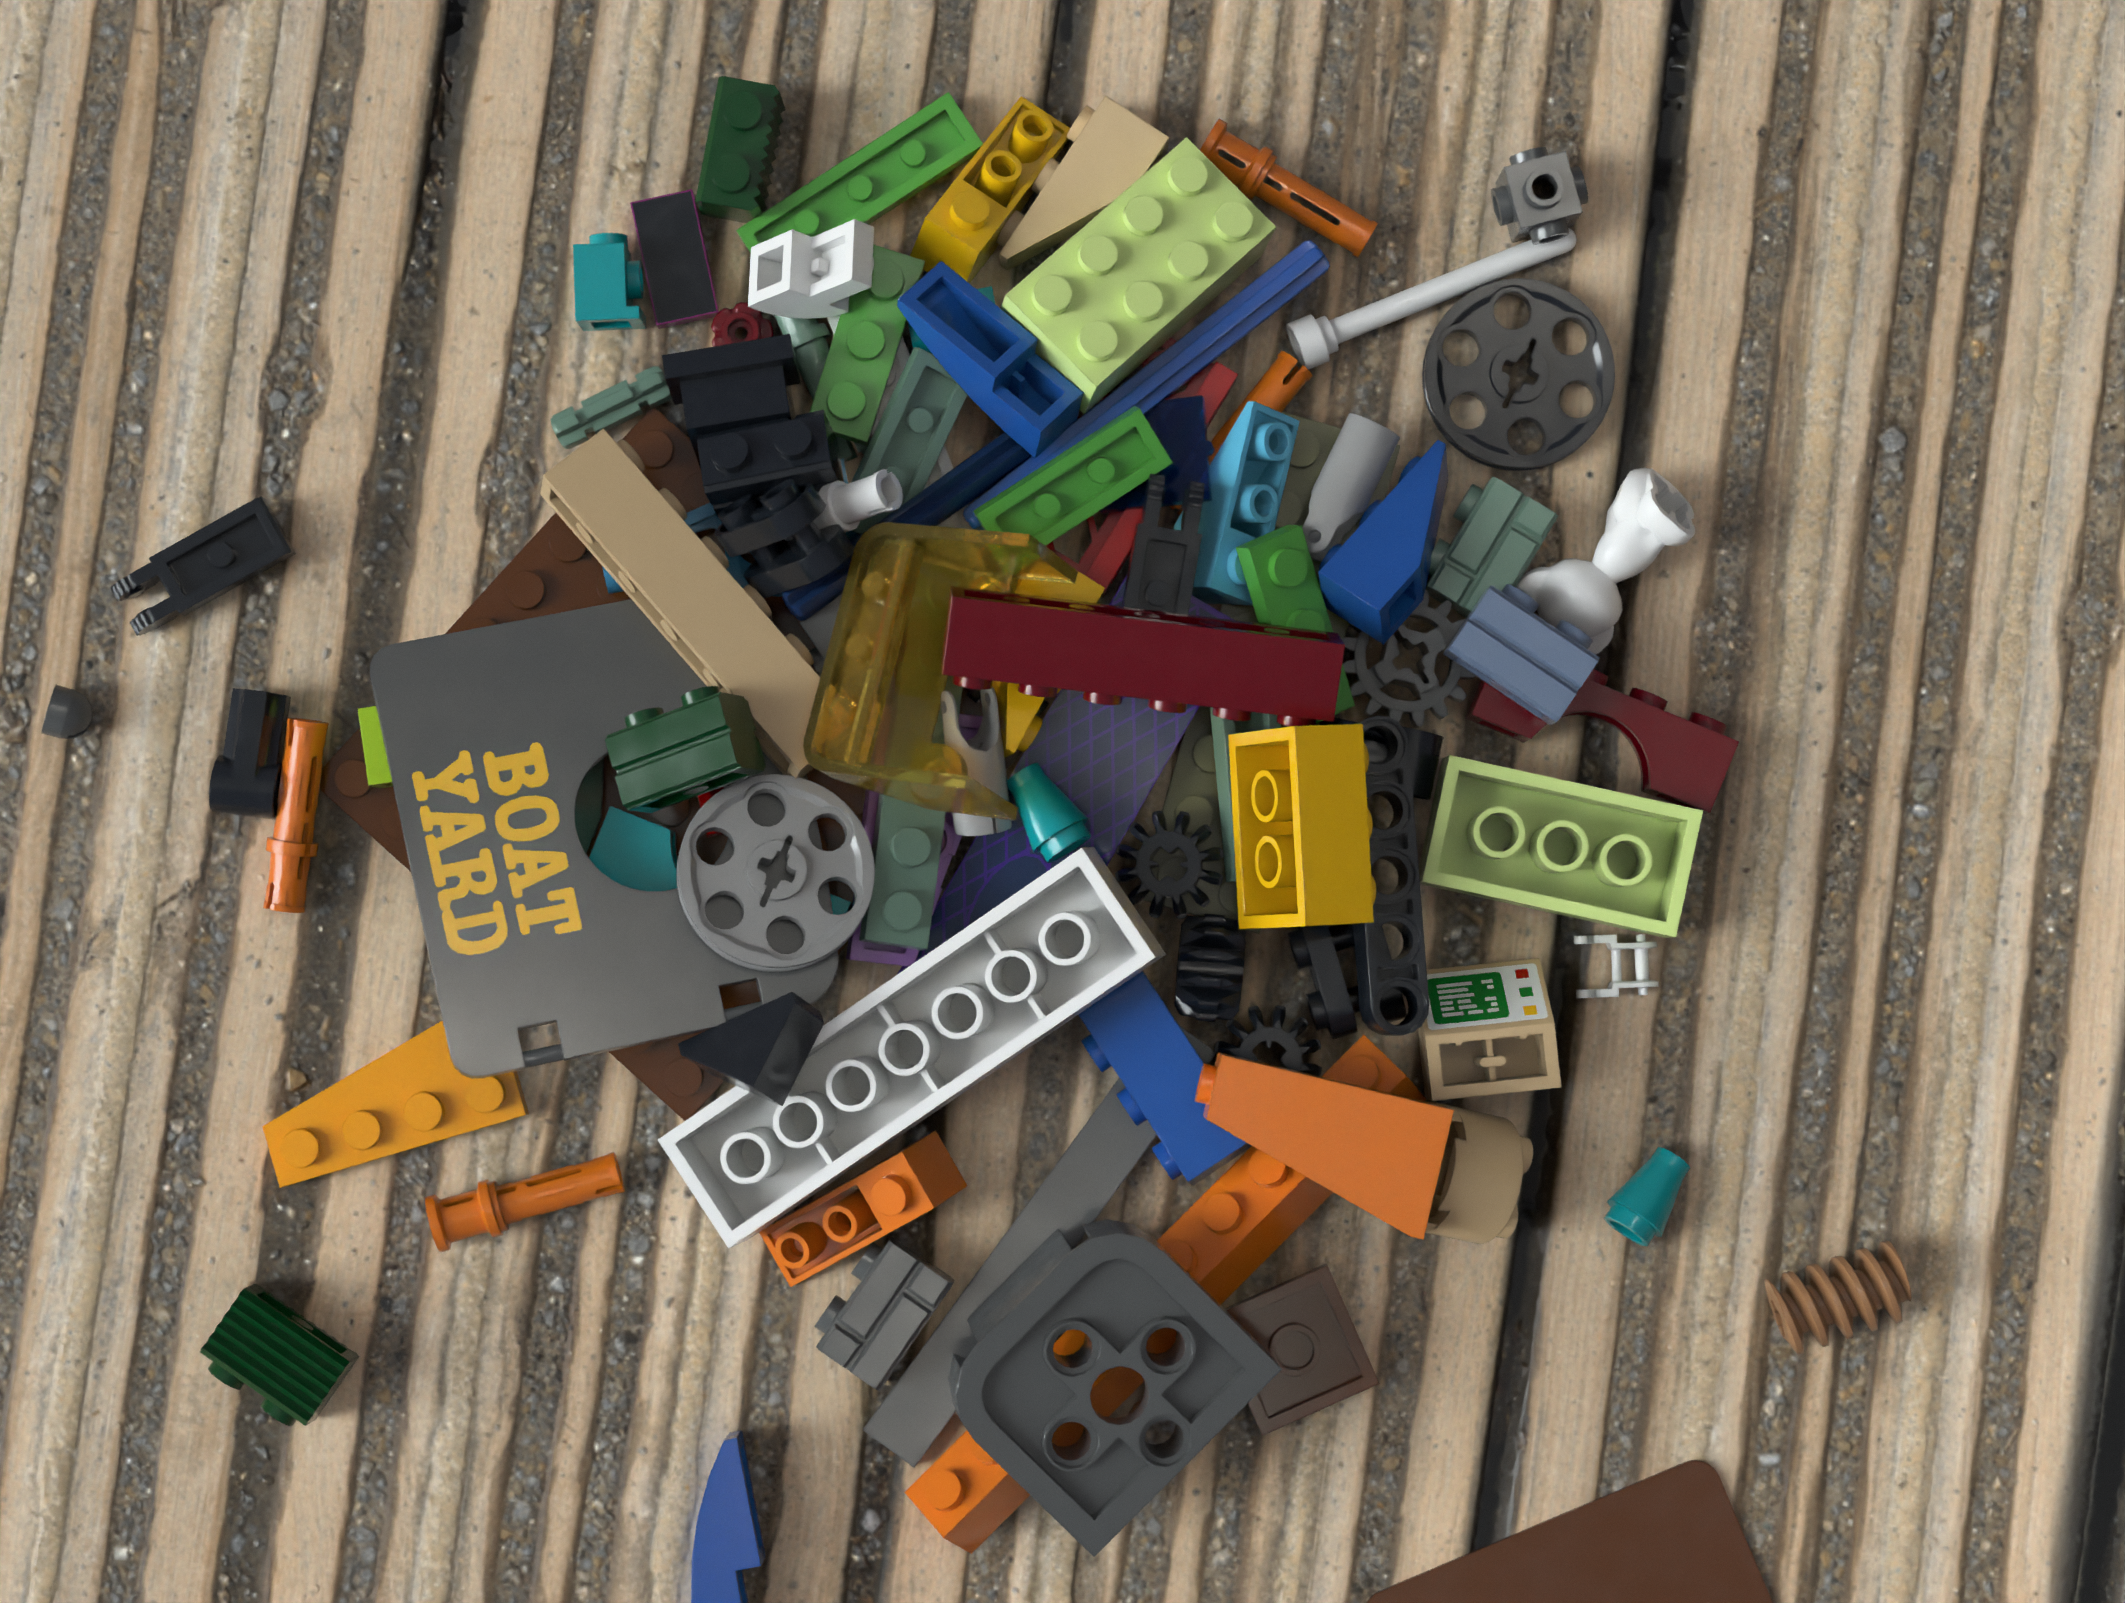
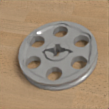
M780 774L749 777L725 787L712 796L698 810L685 832L679 850L676 870L679 900L684 914L696 934L707 946L726 960L748 969L763 972H788L803 969L826 959L841 948L853 935L868 909L875 878L874 857L870 841L860 820L850 807L836 794L815 782L800 777L795 779L794 776ZM761 793L772 794L782 802L785 809L784 818L776 825L770 827L761 826L755 823L748 813L749 801L755 795ZM819 818L836 820L842 826L845 833V841L842 846L834 851H823L815 847L808 833L809 826L813 821ZM707 832H720L730 839L734 851L729 861L715 866L701 860L697 854L696 842ZM790 840L791 845L785 857L787 862L785 872L794 877L793 881L781 880L777 888L772 889L766 906L762 907L760 906V901L767 887L764 884L766 873L757 869L758 865L770 866L774 858L779 857L785 841ZM830 881H840L848 885L853 891L855 898L853 908L847 913L840 915L830 914L825 911L818 900V891L822 885ZM718 895L733 897L742 908L743 918L741 922L731 929L714 927L708 921L705 914V906L710 899ZM779 920H790L796 923L801 928L804 936L802 947L791 954H781L774 951L766 938L767 929L772 923Z

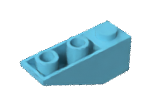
M1248 401L1200 481V483L1205 484L1197 533L1202 534L1192 596L1206 604L1253 605L1236 547L1274 531L1300 421L1255 401ZM1182 513L1174 525V530L1181 531Z

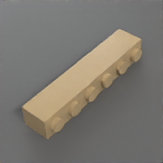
M603 428L543 475L540 495L706 686H719L720 691L723 693L744 696L749 703L756 728L754 735L759 739L763 752L783 775L794 776L795 779L804 777L852 737L859 723L853 716L856 713L853 701L839 685L834 682L827 685L811 667L814 664L811 653L795 635L789 633L787 636H784L768 618L772 615L771 609L761 594L750 585L742 588L726 570L729 567V561L720 547L707 536L700 540L684 521L687 519V514L679 500L668 489L662 488L658 491L642 473L645 470L644 463L633 447L623 439L616 443Z

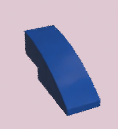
M940 261L898 299L897 307L948 374L1005 433L1034 458L1040 455L1077 420L1084 392L1035 353L1038 339L944 262Z
M742 1430L729 1432L724 1439L707 1481L697 1518L692 1553L691 1603H749L743 1569L761 1566L766 1557Z

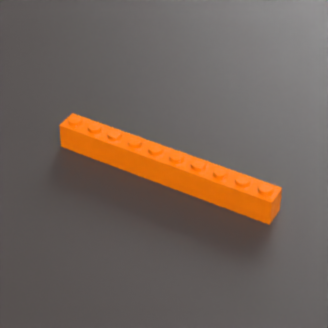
M1365 1035L1321 1076L1421 1101L1426 1100L1407 1075ZM1251 1146L1157 1242L1221 1305L1333 1192ZM1167 1327L1156 1330L1147 1341V1351L1159 1354L1170 1349L1176 1340V1330ZM1075 1329L1067 1330L1054 1343L1053 1352L1064 1356L1074 1354L1083 1345L1085 1333ZM1121 1366L1110 1368L1100 1374L1092 1385L1090 1394L1093 1409L1101 1415L1109 1417L1144 1382L1142 1375L1132 1368ZM1077 1422L1062 1424L1054 1432L1052 1443L1063 1447L1074 1444L1081 1437L1084 1426ZM967 1430L904 1492L944 1539L971 1554L1030 1496L1023 1487L974 1441Z

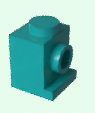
M599 233L589 236V244H573L575 321L583 331L646 329L645 314L640 306H633V299H643L644 295L641 260L632 261V255L628 250V236L620 233Z

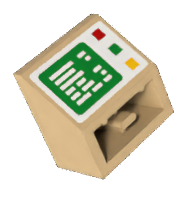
M1540 958L1427 970L1429 1010L1423 1025L1418 1028L1426 1099L1437 1101L1562 1087L1555 1023Z

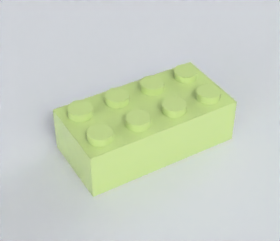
M1186 137L1005 295L1001 309L1038 339L1035 353L1084 392L1080 411L1085 414L1262 256L1276 226Z
M1448 755L1442 759L1419 863L1420 884L1658 937H1676L1703 810Z

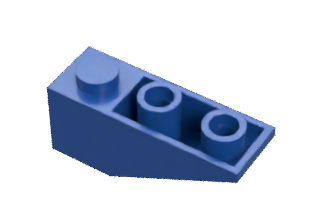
M1437 440L1423 457L1416 456L1411 459L1403 469L1395 488L1383 501L1376 500L1366 509L1358 529L1343 545L1336 544L1324 556L1319 567L1320 588L1326 608L1383 645L1424 599L1431 565V555L1435 546L1448 484L1445 443Z

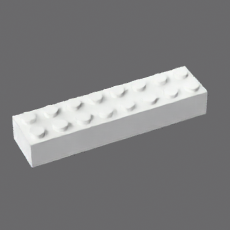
M1094 847L1080 848L823 1025L783 1106L735 1086L659 1138L658 1141L727 1247L731 1248L747 1241L1155 963L1165 956L1166 953Z

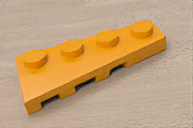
M440 1021L265 1124L262 1128L279 1187L281 1188L528 1115L529 1111L517 1071L472 1079L462 1075L454 1068L450 1059L443 1021Z

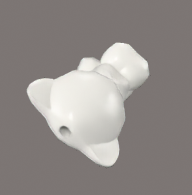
M1652 468L1634 469L1628 473L1617 492L1615 500L1607 511L1605 532L1598 542L1592 562L1569 558L1563 559L1550 567L1532 569L1522 576L1516 588L1529 595L1539 604L1536 609L1539 616L1555 628L1560 620H1564L1587 634L1593 640L1588 650L1598 654L1611 641L1614 624L1619 620L1622 613V599L1616 583L1644 571L1655 560L1665 545L1677 547L1686 544L1695 534V527L1692 523L1694 518L1693 509L1684 496Z

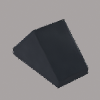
M790 992L678 1043L683 1057L709 1074L783 1106L824 1025V1021L819 1010L794 992Z

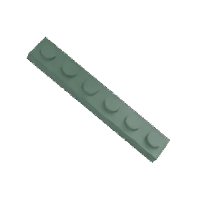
M916 557L910 562L872 841L875 866L874 887L868 909L861 922L859 941L915 950L928 949L949 793L941 694L947 690L952 693L956 701L959 718L963 688L953 684L954 676L942 675L941 670L950 586L976 589L979 568Z

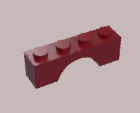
M1593 669L1561 717L1589 716L1610 724L1624 735L1636 753L1641 772L1642 792L1671 804L1703 810V814L1710 813L1739 744V741L1724 735L1727 726L1718 720L1696 712H1691L1688 720L1664 711L1668 701L1638 688H1632L1629 696L1608 688L1606 683L1609 677ZM1483 680L1479 683L1465 718L1523 743L1532 739L1547 725L1546 722Z

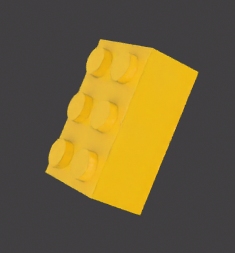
M1363 724L1290 726L1229 734L1239 929L1374 923L1373 904L1376 899V883L1371 874L1369 843L1373 821L1367 807L1366 772L1369 766V753L1364 743Z

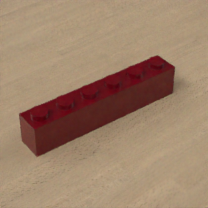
M950 586L941 670L942 675L954 676L953 684L970 689H991L992 682L999 681L1019 684L1018 692L1036 697H1056L1058 689L1082 691L1084 692V700L1102 705H1120L1124 696L1148 699L1149 708L1162 712L1185 713L1187 704L1213 707L1212 714L1214 716L1228 720L1248 721L1251 720L1252 712L1277 715V723L1289 727L1316 725V720L1334 722L1345 644L1339 634L1334 632Z

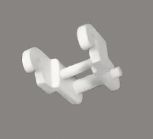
M1617 934L1574 936V944L1606 943L1607 949L1611 950L1612 982H1609L1607 989L1576 990V998L1619 997V988L1638 987V995H1648V987H1659L1658 981L1649 980L1648 949L1657 947V942H1646L1645 934L1636 935V943H1617ZM1622 949L1635 950L1636 981H1622Z

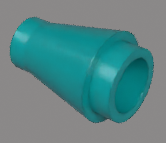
M1039 763L1025 767L1007 780L1008 788L1013 795L1033 853L1041 852L1047 863H1052L1068 855L1091 838V834L1085 826V823L1088 821L1087 816L1044 773Z
M1657 1147L1652 1157L1607 1201L1611 1208L1604 1217L1605 1221L1629 1240L1647 1247L1654 1236L1662 1237L1681 1184L1690 1170V1166L1673 1152Z

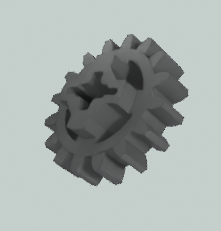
M1425 590L1423 601L1409 617L1422 619L1435 628L1428 633L1409 630L1402 623L1386 643L1382 644L1379 663L1368 670L1366 666V648L1371 636L1351 624L1359 635L1357 638H1342L1345 644L1344 650L1353 653L1352 660L1343 663L1346 675H1355L1357 680L1350 688L1352 697L1365 694L1370 699L1364 711L1366 716L1370 717L1380 708L1388 710L1387 717L1397 722L1401 719L1402 714H1409L1413 727L1418 728L1424 725L1425 710L1430 709L1433 715L1441 720L1448 715L1447 707L1443 701L1446 697L1459 703L1467 697L1464 690L1457 683L1459 679L1475 678L1474 674L1450 659L1448 674L1440 687L1438 684L1439 680L1433 672L1437 654L1448 647L1466 620L1463 619L1451 623L1446 618L1452 606L1450 601L1446 600L1436 609L1428 607L1429 594ZM1397 643H1402L1403 647L1407 650L1414 649L1415 647L1420 649L1423 657L1416 663L1419 674L1414 675L1413 671L1408 667L1399 671L1395 668L1392 661L1400 654ZM1388 684L1407 687L1418 700H1398L1386 695L1380 689Z

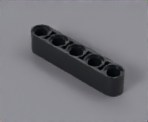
M1377 715L1357 723L1363 724V733L1365 731H1376L1381 734L1388 745V756L1383 764L1379 765L1369 762L1366 772L1367 800L1371 795H1380L1387 799L1392 805L1393 820L1385 830L1373 826L1369 839L1371 867L1378 859H1384L1392 863L1398 873V884L1389 895L1382 894L1376 890V899L1373 904L1374 923L1353 924L1359 1009L1362 1020L1370 1030L1379 1035L1401 1036L1413 1033L1423 1025L1428 1016L1429 994L1409 741L1406 731L1399 722L1390 717ZM1385 923L1396 927L1403 938V949L1399 956L1393 960L1381 956L1375 945V934L1379 927ZM1390 988L1402 992L1408 1002V1013L1405 1019L1398 1025L1387 1022L1380 1011V1000L1383 994Z

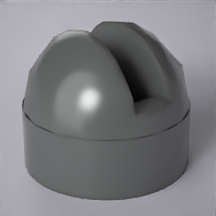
M55 685L44 719L42 734L60 739H74L84 734L91 725L92 706L88 699L76 690Z

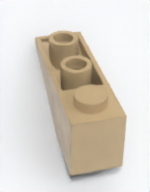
M1106 95L1096 110L1088 105L1085 106L1067 134V138L1074 143L1062 161L1059 163L1051 158L1036 178L1031 190L1037 193L1038 196L1027 213L1024 215L1016 210L1001 230L996 240V243L1003 247L999 253L1000 265L1010 270L1076 234L1165 156L1168 151L1169 137Z

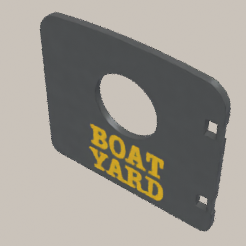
M632 599L390 644L374 654L370 663V680L450 1059L454 1068L462 1075L472 1079L486 1078L551 1062L566 1061L703 1032L790 992H794L810 1005H813L829 990L838 968V951L814 965L788 972H763L739 966L714 952L696 934L684 914L677 888L666 891H642L621 885L603 874L591 862L583 850L575 826V802L581 784L587 774L600 760L609 754L605 742L607 735L627 728L625 717L634 712L656 707L663 708L664 713L683 706L681 696L685 693L707 687ZM762 750L766 768L764 772L750 777L770 774L783 775V773ZM807 774L802 778L808 780ZM761 793L755 795L748 803V813L751 819L761 826L770 827L776 825L784 818V806L779 798L772 794ZM815 820L809 826V838L815 847L823 850L817 820ZM729 838L723 852L715 862V866L726 863L732 857L734 850ZM790 840L785 841L779 857H775L770 866L758 865L757 869L766 873L764 884L767 887L760 901V906L762 907L766 906L772 889H776L781 880L793 881L794 877L785 872L787 864L785 857L791 845ZM827 882L820 887L818 900L825 911L833 914L829 884ZM718 895L710 899L705 906V914L708 921L714 927L720 929H731L737 926L743 918L739 902L727 895ZM779 920L768 927L766 938L774 951L781 954H791L802 947L804 936L801 928L796 923L790 920ZM756 981L760 1002L727 1009L723 1008L719 988ZM556 1023L560 1044L522 1052L518 1030Z

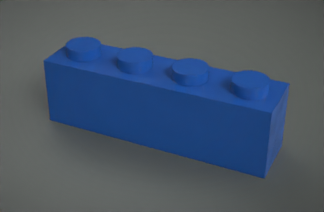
M1141 971L1078 1014L1091 1033L1081 1040L1082 1044L1102 1073L1110 1067L1114 1068L1126 1087L1116 1094L1136 1126L1148 1120L1161 1140L1151 1149L1172 1180L1183 1174L1186 1180L1193 1186L1252 1146L1204 1118L1205 1104L1195 1102L1197 1085L1204 1062L1144 971Z

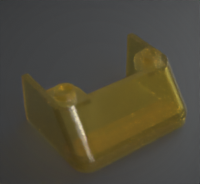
M891 522L879 523L869 528L859 538L853 552L807 725L803 749L808 763L830 778L929 810L1016 820L1018 807L969 777L967 764L959 752L945 744L931 743L941 707V694L945 691L949 676L942 675L941 657L950 586L1015 593L1019 579L1075 584L1078 571L1030 534Z

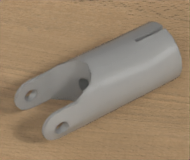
M1348 414L1313 486L1308 506L1309 514L1302 527L1310 556L1314 560L1322 561L1327 552L1336 544H1340L1344 535L1351 531L1357 521L1362 518L1400 440V437L1393 431L1360 415Z
M993 686L991 689L981 690L982 722L978 733L967 741L962 736L959 728L954 696L949 690L943 691L941 694L946 764L954 832L957 835L994 834V832L1006 831L1012 827L997 697Z

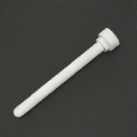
M1568 228L1569 235L1552 242L1533 245L1532 240H1528L1331 320H1328L1325 315L1315 319L1310 314L1287 323V334L1300 366L1304 365L1308 370L1329 362V354L1337 352L1339 350L1338 344L1571 251L1576 245V235L1573 230Z

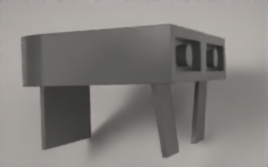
M1109 1219L1083 1224L1089 1239L1072 1249L1063 1233L1057 1229L967 1319L978 1343L967 1358L953 1353L948 1376L954 1407L961 1422L974 1441L1093 1557L1282 1370L1270 1353L1152 1236L1131 1223ZM1166 1327L1176 1330V1340L1170 1349L1159 1354L1147 1351V1341L1156 1330ZM1075 1329L1085 1333L1083 1345L1074 1354L1064 1356L1053 1352L1054 1342L1063 1332ZM1119 1366L1132 1368L1141 1374L1145 1385L1144 1396L1133 1405L1127 1416L1119 1418L1105 1417L1093 1409L1090 1394L1092 1385L1100 1374L1110 1368ZM1160 1420L1175 1422L1173 1434L1164 1443L1155 1445L1145 1442L1146 1432L1152 1424ZM1077 1422L1084 1426L1081 1437L1074 1444L1063 1447L1052 1443L1054 1432L1062 1424Z

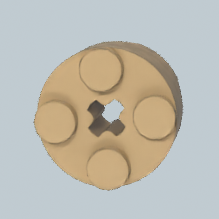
M1429 1102L1446 1106L1454 1110L1425 1233L1475 1244L1487 1243L1495 1237L1508 1238L1512 1235L1518 1223V1207L1516 1203L1521 1189L1523 1174L1528 1171L1533 1159L1531 1140L1528 1137L1520 1136L1514 1124L1504 1117L1438 1102Z

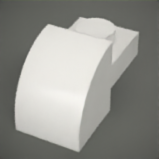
M853 219L814 237L792 229L751 247L748 307L776 316L803 319L826 318L847 313L849 309V296L872 287L874 227Z

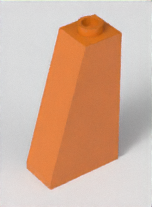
M1220 1052L1217 1054L1215 1066L1203 1064L1197 1085L1195 1102L1205 1104L1203 1116L1206 1120L1408 1236L1424 1240L1454 1110L1438 1104Z

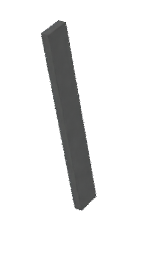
M1181 1027L1205 1064H1209L1217 1052ZM1120 1078L1115 1082L863 1428L866 1433L915 1468L956 1411L948 1380L953 1353L967 1358L978 1343L967 1319L1057 1229L1063 1233L1072 1249H1074L1086 1233L1083 1224L1095 1221L1157 1136L1148 1120L1136 1126L1116 1095L1126 1088Z

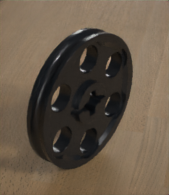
M1525 278L1505 279L1485 284L1457 301L1446 312L1430 337L1422 368V387L1425 402L1431 418L1440 433L1456 450L1471 460L1491 468L1506 471L1540 469L1561 461L1575 452L1594 434L1603 421L1612 399L1615 383V363L1612 348L1603 326L1593 312L1570 292L1548 282ZM1507 295L1517 296L1522 299L1529 311L1527 323L1522 328L1515 330L1506 329L1496 321L1494 315V305L1498 299ZM1563 321H1572L1579 324L1586 334L1584 350L1576 355L1560 353L1552 342V331L1556 324ZM1456 332L1467 333L1475 340L1478 354L1477 359L1472 364L1460 367L1453 365L1446 359L1442 347L1444 339L1450 334ZM1533 342L1534 347L1527 359V363H1529L1527 374L1535 378L1534 385L1524 383L1518 391L1512 394L1507 408H1503L1502 404L1510 389L1508 387L1510 376L1502 372L1503 365L1513 367L1525 355L1529 343ZM1568 384H1581L1589 389L1592 394L1594 403L1591 412L1587 416L1573 418L1565 414L1561 409L1559 394L1562 388ZM1460 395H1471L1480 400L1485 409L1483 423L1474 429L1458 427L1450 416V405L1454 398ZM1525 420L1538 426L1543 437L1542 445L1538 452L1531 455H1521L1511 448L1508 442V430L1513 423Z

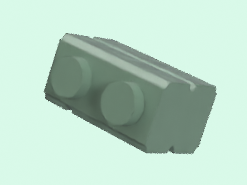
M1493 476L1486 483L1483 490L1472 484L1453 515L1454 518L1462 522V525L1452 542L1449 544L1439 538L1434 546L1428 575L1430 578L1425 590L1428 591L1430 597L1440 603L1446 600L1452 603L1451 609L1467 618L1482 594L1491 585L1500 591L1503 590L1506 584L1514 587L1518 585L1558 515Z

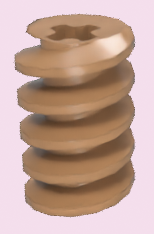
M1888 1240L1880 1242L1877 1259L1867 1248L1857 1249L1853 1255V1268L1843 1256L1832 1257L1829 1262V1276L1818 1264L1807 1265L1804 1284L1794 1272H1784L1780 1278V1292L1768 1279H1764L1768 1301L1781 1335L1798 1355L1804 1353V1334L1808 1332L1812 1333L1822 1347L1829 1346V1326L1833 1324L1838 1327L1847 1340L1853 1338V1318L1860 1316L1871 1332L1878 1330V1310L1883 1308L1896 1324L1901 1323L1902 1302H1911L1912 1299L1908 1277L1896 1249Z

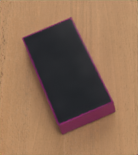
M690 189L630 202L658 329L715 317L719 312V306L693 190Z

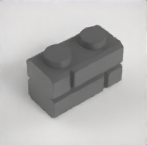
M893 1237L890 1238L884 1249L874 1242L871 1243L851 1272L852 1275L861 1280L847 1302L836 1295L814 1326L824 1333L816 1348L878 1391L884 1386L955 1281L945 1272Z

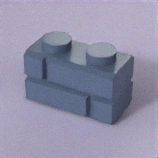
M1506 584L1503 590L1500 591L1491 585L1482 594L1443 654L1547 724L1553 725L1561 718L1600 659L1599 656L1588 650L1593 640L1583 631L1564 620H1560L1555 628L1534 614L1539 604L1520 589Z

